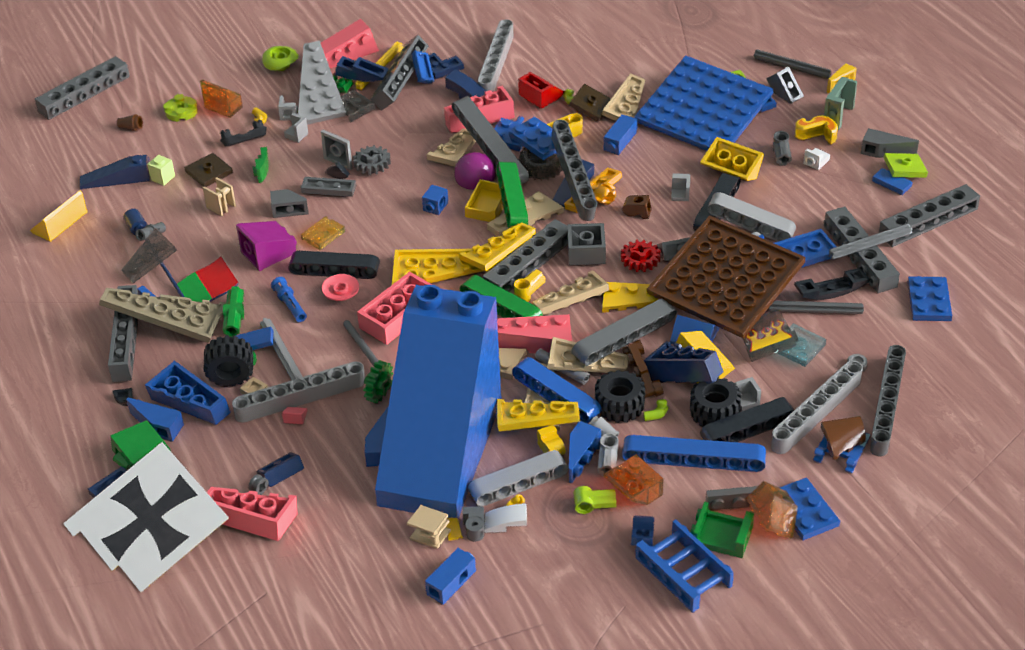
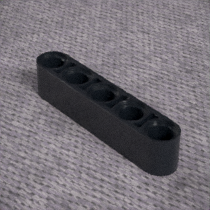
M722 173L695 218L693 224L694 231L702 225L709 215L721 220L708 212L711 198L717 192L734 197L740 187V177Z
M298 250L292 253L288 269L295 275L331 277L337 274H347L358 279H373L377 276L380 259L371 254Z
M780 397L709 423L701 429L700 435L703 440L740 442L775 429L795 409L785 397Z

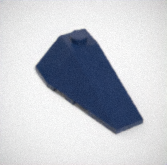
M146 154L129 156L81 175L80 189L150 181V174L147 164L150 162V158Z

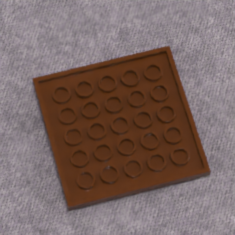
M709 215L648 286L647 294L657 299L663 298L672 306L744 339L803 266L805 257Z

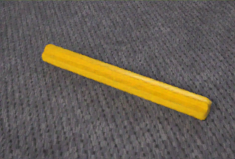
M398 41L395 42L375 63L385 67L402 50L403 44ZM357 81L355 88L363 90L369 82Z

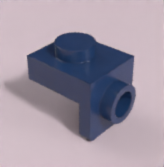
M633 516L631 546H636L642 540L648 546H653L654 517Z

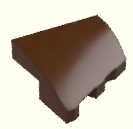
M860 416L821 422V430L828 441L827 449L833 460L839 459V454L842 452H850L853 450V447L866 442L865 428Z

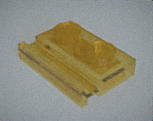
M325 216L303 232L301 239L303 241L306 240L308 244L321 250L345 232V226L333 219L329 220Z

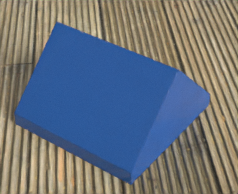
M677 315L670 342L674 345L680 333L702 331L713 342L719 327Z

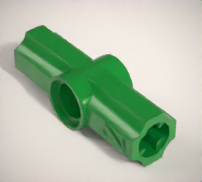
M238 286L231 287L228 290L226 304H223V334L229 335V337L240 334L241 320H244V290Z

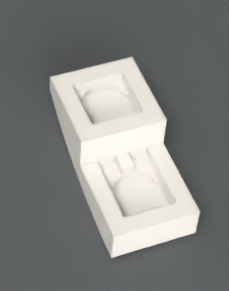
M509 505L485 513V533L506 532V527L527 526V505Z

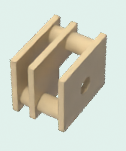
M215 178L217 188H215L216 193L205 186L203 187L206 208L223 216V211L228 212L227 203L236 207L233 186L219 178Z
M420 505L407 522V525L417 528L410 539L438 549L451 531L450 528L446 527L449 523L447 519L448 514Z

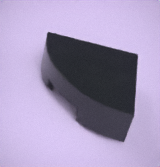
M339 162L333 164L325 171L329 176L337 179H345L350 175Z
M132 388L112 390L115 401L120 405L128 406L126 399H134Z

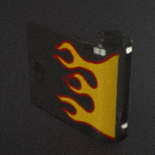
M779 309L763 314L745 338H742L751 362L796 347V342L799 341L795 330L791 331Z

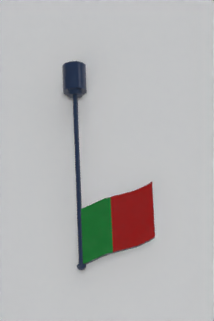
M129 209L123 215V220L133 235H136L137 230L143 229L148 225L138 209ZM145 239L180 297L190 298L196 302H202V300H209L211 302L227 294L231 287L239 284L221 256L210 265L190 274L176 284L149 239Z

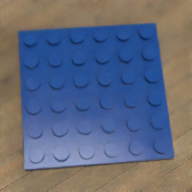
M685 55L634 118L637 119L639 124L707 151L716 137L735 143L772 96L773 88Z

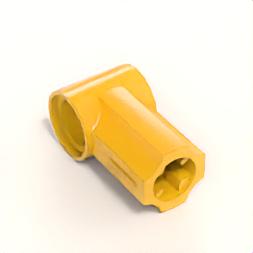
M536 269L524 279L516 280L514 282V295L529 302L531 294L545 283V276Z

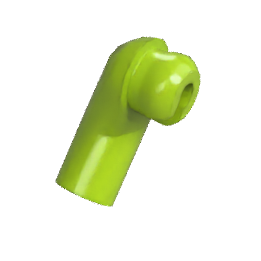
M659 399L654 410L643 411L644 421L663 418L669 410L667 400Z

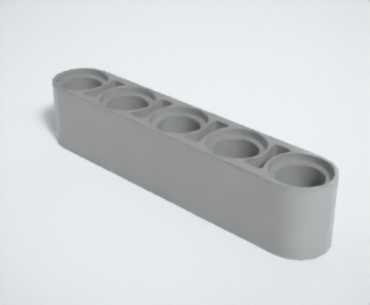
M715 193L708 205V212L711 215L750 231L759 232L763 236L778 242L792 238L796 229L793 221L724 193Z
M553 450L475 479L468 485V491L478 506H486L562 477L567 473L569 467L557 450Z

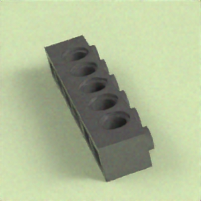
M419 35L404 45L387 75L370 98L381 111L396 100L413 73L415 67L412 53L414 51L426 52L429 45Z
M115 56L34 98L38 112L50 120L130 77L127 63Z
M967 184L880 221L879 233L909 224L912 227L911 234L887 242L891 247H894L978 210L980 195Z
M846 207L825 213L824 228L829 231L834 241H837L840 246L869 236ZM877 245L848 255L851 262L857 268H861L869 277V285L877 293L898 288L900 273Z
M556 219L553 220L518 249L510 253L508 257L499 262L494 268L483 275V279L510 292L514 289V282L516 280L524 279L532 271L538 270L568 245L567 225Z
M137 285L117 286V289L129 290L132 294H138ZM114 311L108 368L112 382L132 381L138 318L118 311Z

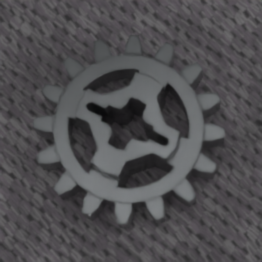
M375 145L373 147L366 146V149L360 148V152L356 151L353 156L354 168L357 171L362 170V174L368 172V175L372 173L378 174V171L384 172V168L388 169L391 164L390 152H387V149L382 150V146L376 148Z

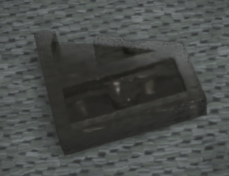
M351 90L341 96L350 122L375 109L373 101L355 90Z

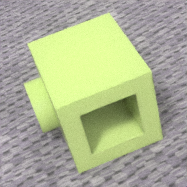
M157 155L147 164L150 179L156 183L165 185L175 177L171 159Z

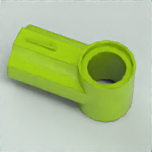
M579 486L573 492L577 513L588 514L596 508L616 507L615 489L592 490L588 486Z

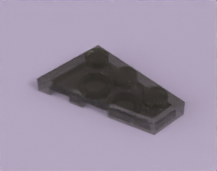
M155 228L122 268V272L134 284L176 252L177 249Z

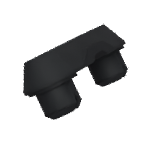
M258 120L252 123L254 129L246 134L231 135L229 129L220 131V142L227 147L266 135L267 127L263 126L262 120Z

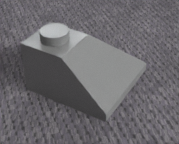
M321 130L324 159L333 163L339 162L344 168L352 170L349 140L326 130Z

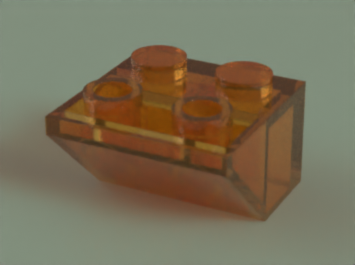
M200 80L204 107L206 109L231 118L243 108L241 94L205 80Z
M637 454L604 474V477L631 502L648 505L663 496L664 478Z
M763 481L746 498L751 505L749 508L761 519L760 524L765 530H771L780 537L785 536L791 539L794 536L798 506L787 491Z

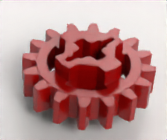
M644 239L642 242L636 240L635 243L629 241V246L624 245L623 249H621V262H623L624 267L629 266V270L634 268L636 272L639 270L646 272V269L653 270V266L657 267L658 262H660V249H658L657 245L652 246L651 241L649 243H646Z

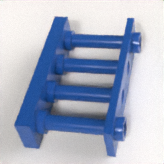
M676 519L672 521V534L656 545L648 546L643 540L636 544V559L692 613L700 607V595L720 581L728 588L733 586L734 572L731 567L725 565L693 536L685 525H681ZM677 541L685 547L667 560L662 559L658 555L659 552ZM691 554L699 560L698 563L681 574L672 568ZM706 567L714 574L696 587L686 582V580Z

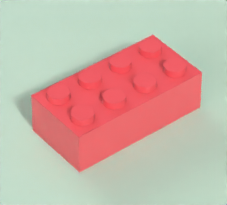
M408 272L357 311L359 328L384 344H389L400 335L403 312L415 285L424 286L432 284Z

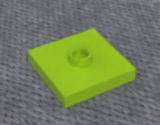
M884 154L883 159L893 177L927 178L928 171L918 154Z

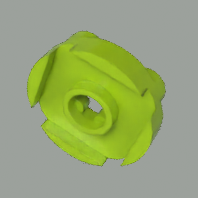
M183 94L175 95L173 99L163 105L165 115L171 121L180 122V119L183 118L186 121L196 116L198 112L197 101Z

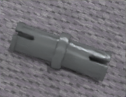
M163 222L146 225L143 229L136 231V238L139 241L155 238L158 234L166 231V226Z

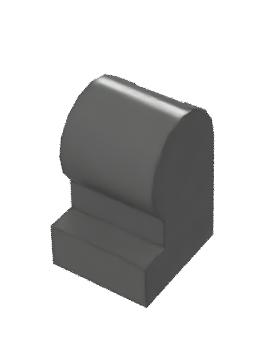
M484 506L463 507V524L466 526V536L470 541L477 542L485 536Z

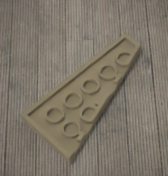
M106 288L99 302L100 306L207 343L210 342L223 313V304H226V302L212 304L209 300L196 302L186 297L160 294V297H155L145 292L139 295L132 294L129 290Z

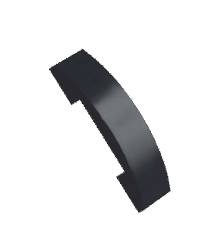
M861 268L844 271L843 277L817 283H814L812 279L794 282V286L802 297L824 300L851 293L869 283L870 279Z

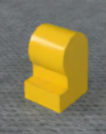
M554 425L537 430V444L544 453L557 450L561 455L566 454L564 443L558 436Z

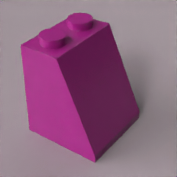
M276 221L239 223L236 225L240 251L259 271L292 256V253L296 251L297 241L295 237L290 235L285 227L280 226Z

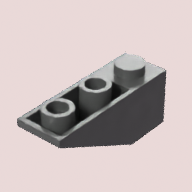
M868 128L862 140L861 154L876 158H883L885 153L917 154L919 140Z

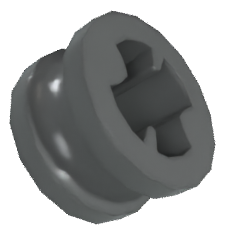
M256 474L250 480L248 489L250 491H257V495H262L268 487V479Z

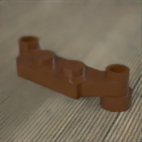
M641 340L634 341L632 344L623 347V354L627 355L629 364L634 365V374H636V377H640L645 384V398L663 395L664 391L660 380L651 381L647 366L641 356L645 354Z

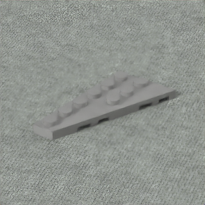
M320 41L305 43L303 46L298 115L306 117L307 125L346 116L345 107Z

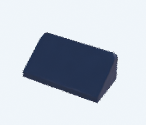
M289 452L258 469L256 472L262 478L268 479V486L272 487L303 470L304 465L299 455Z

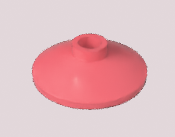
M347 274L333 275L322 284L323 295L334 301L350 299L359 291L358 280Z

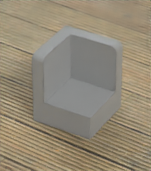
M280 96L278 106L280 120H291L292 113L298 114V105H296V102L284 103V97Z
M292 113V126L284 132V136L299 143L308 134L306 117Z
M673 173L671 200L689 201L690 174Z
M753 377L735 382V386H738L739 392H741V412L760 405L761 389Z

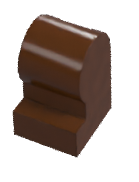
M649 195L628 196L622 208L625 215L630 217L641 215L642 219H649L652 210Z

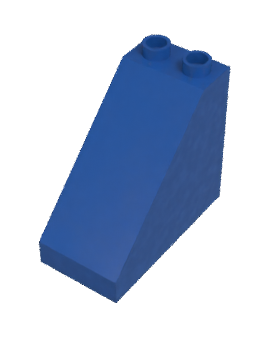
M415 285L403 312L375 487L377 506L415 513L419 506L422 505L448 514L447 518L459 519L469 492L468 485L473 481L497 416V399H501L496 297L480 295L475 291L459 292L440 289L435 285Z

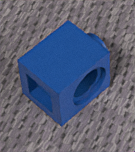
M431 185L422 196L423 211L439 215L448 204V189Z

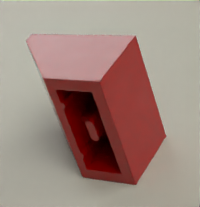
M532 72L518 79L519 95L541 109L565 94V91Z

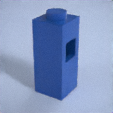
M622 114L605 134L603 150L619 155L637 133V119Z
M457 548L425 580L426 595L444 605L476 572L475 557L470 552Z

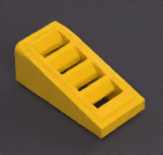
M845 63L828 79L827 93L831 92L841 77L855 80L856 67Z

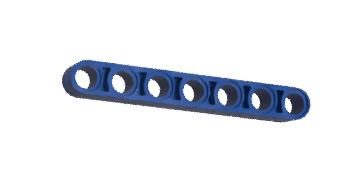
M628 435L624 438L622 457L625 461L633 463L760 472L765 469L766 448L759 444Z

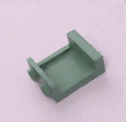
M845 77L839 79L825 101L824 116L834 120L838 125V130L842 125L843 108L853 110L855 106L857 81Z

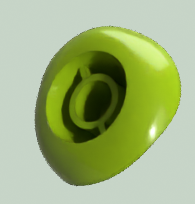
M273 46L263 53L262 62L269 70L285 71L290 67V64L299 58V55L293 48Z

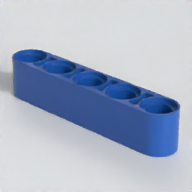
M531 357L524 358L512 369V374L517 381L550 403L552 401L578 402L579 418L584 423L589 424L595 416L601 413L599 402Z

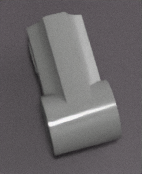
M606 433L600 438L597 471L605 477H610L616 473L619 441L618 437L611 433Z

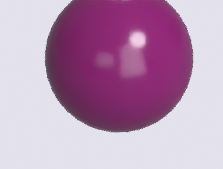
M470 152L463 155L456 163L454 177L459 186L474 190L479 180L494 182L496 169L494 163L487 155L480 152Z

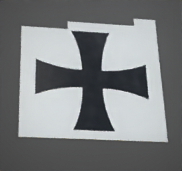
M161 442L63 524L73 536L81 531L110 569L113 571L117 566H120L139 591L142 592L229 519V517L164 443Z

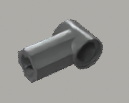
M777 131L773 137L772 150L775 153L776 163H779L780 166L787 165L792 159L789 147V134L785 131Z

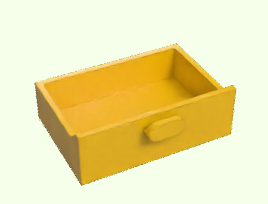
M479 180L465 206V217L491 222L499 217L503 210L499 184Z

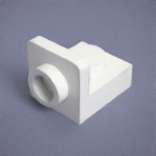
M817 148L805 150L804 164L819 170L830 160V154Z

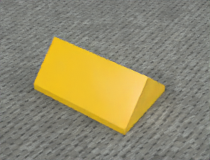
M716 137L700 161V164L750 181L757 179L764 154Z
M79 191L33 227L30 230L31 233L50 242L87 213L83 193Z
M702 331L682 332L679 334L676 343L681 344L682 348L693 346L694 350L703 348L717 352L723 369L719 379L724 378L735 369Z

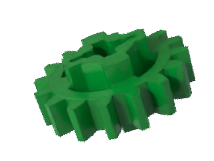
M379 360L374 363V367L370 368L369 374L364 379L366 387L363 389L365 392L364 397L367 401L378 404L379 401H382L383 396H386L393 381L391 380L393 375L391 363Z

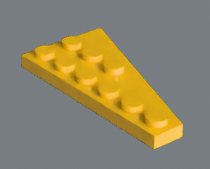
M472 249L395 250L392 285L408 272L417 275L429 283H434L484 270L459 259V253L463 251L468 253Z

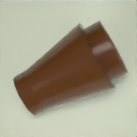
M137 114L118 118L117 127L138 131L143 127V119Z

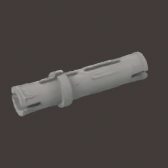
M541 348L538 349L535 354V360L548 364L549 353ZM557 370L583 385L590 378V374L585 371Z

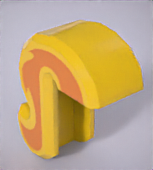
M816 116L810 121L802 118L795 123L794 136L799 140H805L824 135L826 141L831 145L837 139L838 125L827 116Z

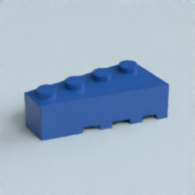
M175 360L145 384L151 400L217 425L231 413L224 396Z

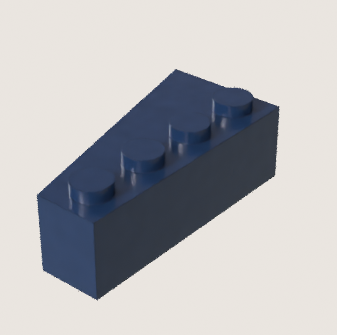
M668 341L664 342L644 359L651 381L659 379L661 383L670 381L675 383L706 382L710 384L715 382L723 373L716 351L703 348L694 350L693 346L682 348V345L678 343L672 346L671 342Z

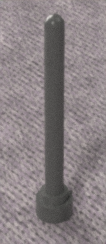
M345 320L343 322L344 327L374 367V363L379 360L351 322Z

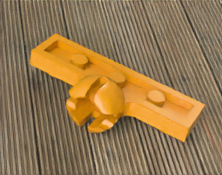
M607 167L590 181L596 201L609 205L615 200L616 191L613 190L615 189L613 185L622 178L621 171ZM571 197L564 203L565 209L578 213L574 200Z

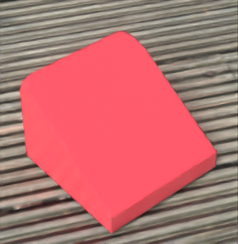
M287 407L282 413L283 422L303 425L307 408Z

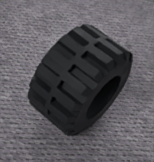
M225 335V337H217V340L212 339L210 344H207L204 349L203 369L206 378H209L210 382H215L216 385H223V387H228V385L236 386V384L241 385L244 381L249 380V376L253 374V349L250 347V344L245 342L243 338L238 339V336L229 337V335Z
M616 370V372H608L607 375L603 374L601 379H598L595 384V400L601 405L600 416L607 418L610 422L613 420L615 423L620 421L625 423L628 420L636 419V416L639 417L645 405V384L642 382V379L636 377V374H630L629 371L625 370L624 372Z
M718 377L715 382L710 384L699 382L693 385L690 394V416L695 423H699V426L704 427L709 423L740 412L741 392H739V388L735 386L734 382H728V379H719Z

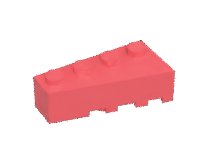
M362 19L357 20L321 42L330 69L336 67L342 56L356 60L358 57L361 58L379 51L370 28Z
M503 86L497 87V91L494 92L491 90L486 91L484 96L470 97L490 124L499 122L501 117L505 119L515 118L513 99ZM452 105L444 107L445 124L450 133H457L465 128L453 112Z
M569 314L497 319L499 348L527 349L529 353L534 354L541 348L550 353L553 337L572 341Z
M210 487L207 491L208 495L229 517L222 525L279 541L297 516V499L295 495H289L288 498L279 497V494L270 493L269 496L257 495V491L238 493L237 489Z

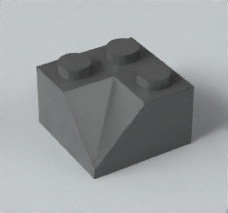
M604 223L567 224L569 265L606 264Z

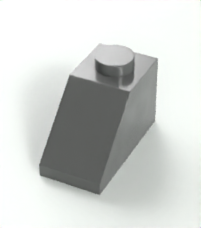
M789 67L766 78L770 87L773 88V93L791 104L804 97Z
M289 189L270 191L273 218L309 214L307 198Z

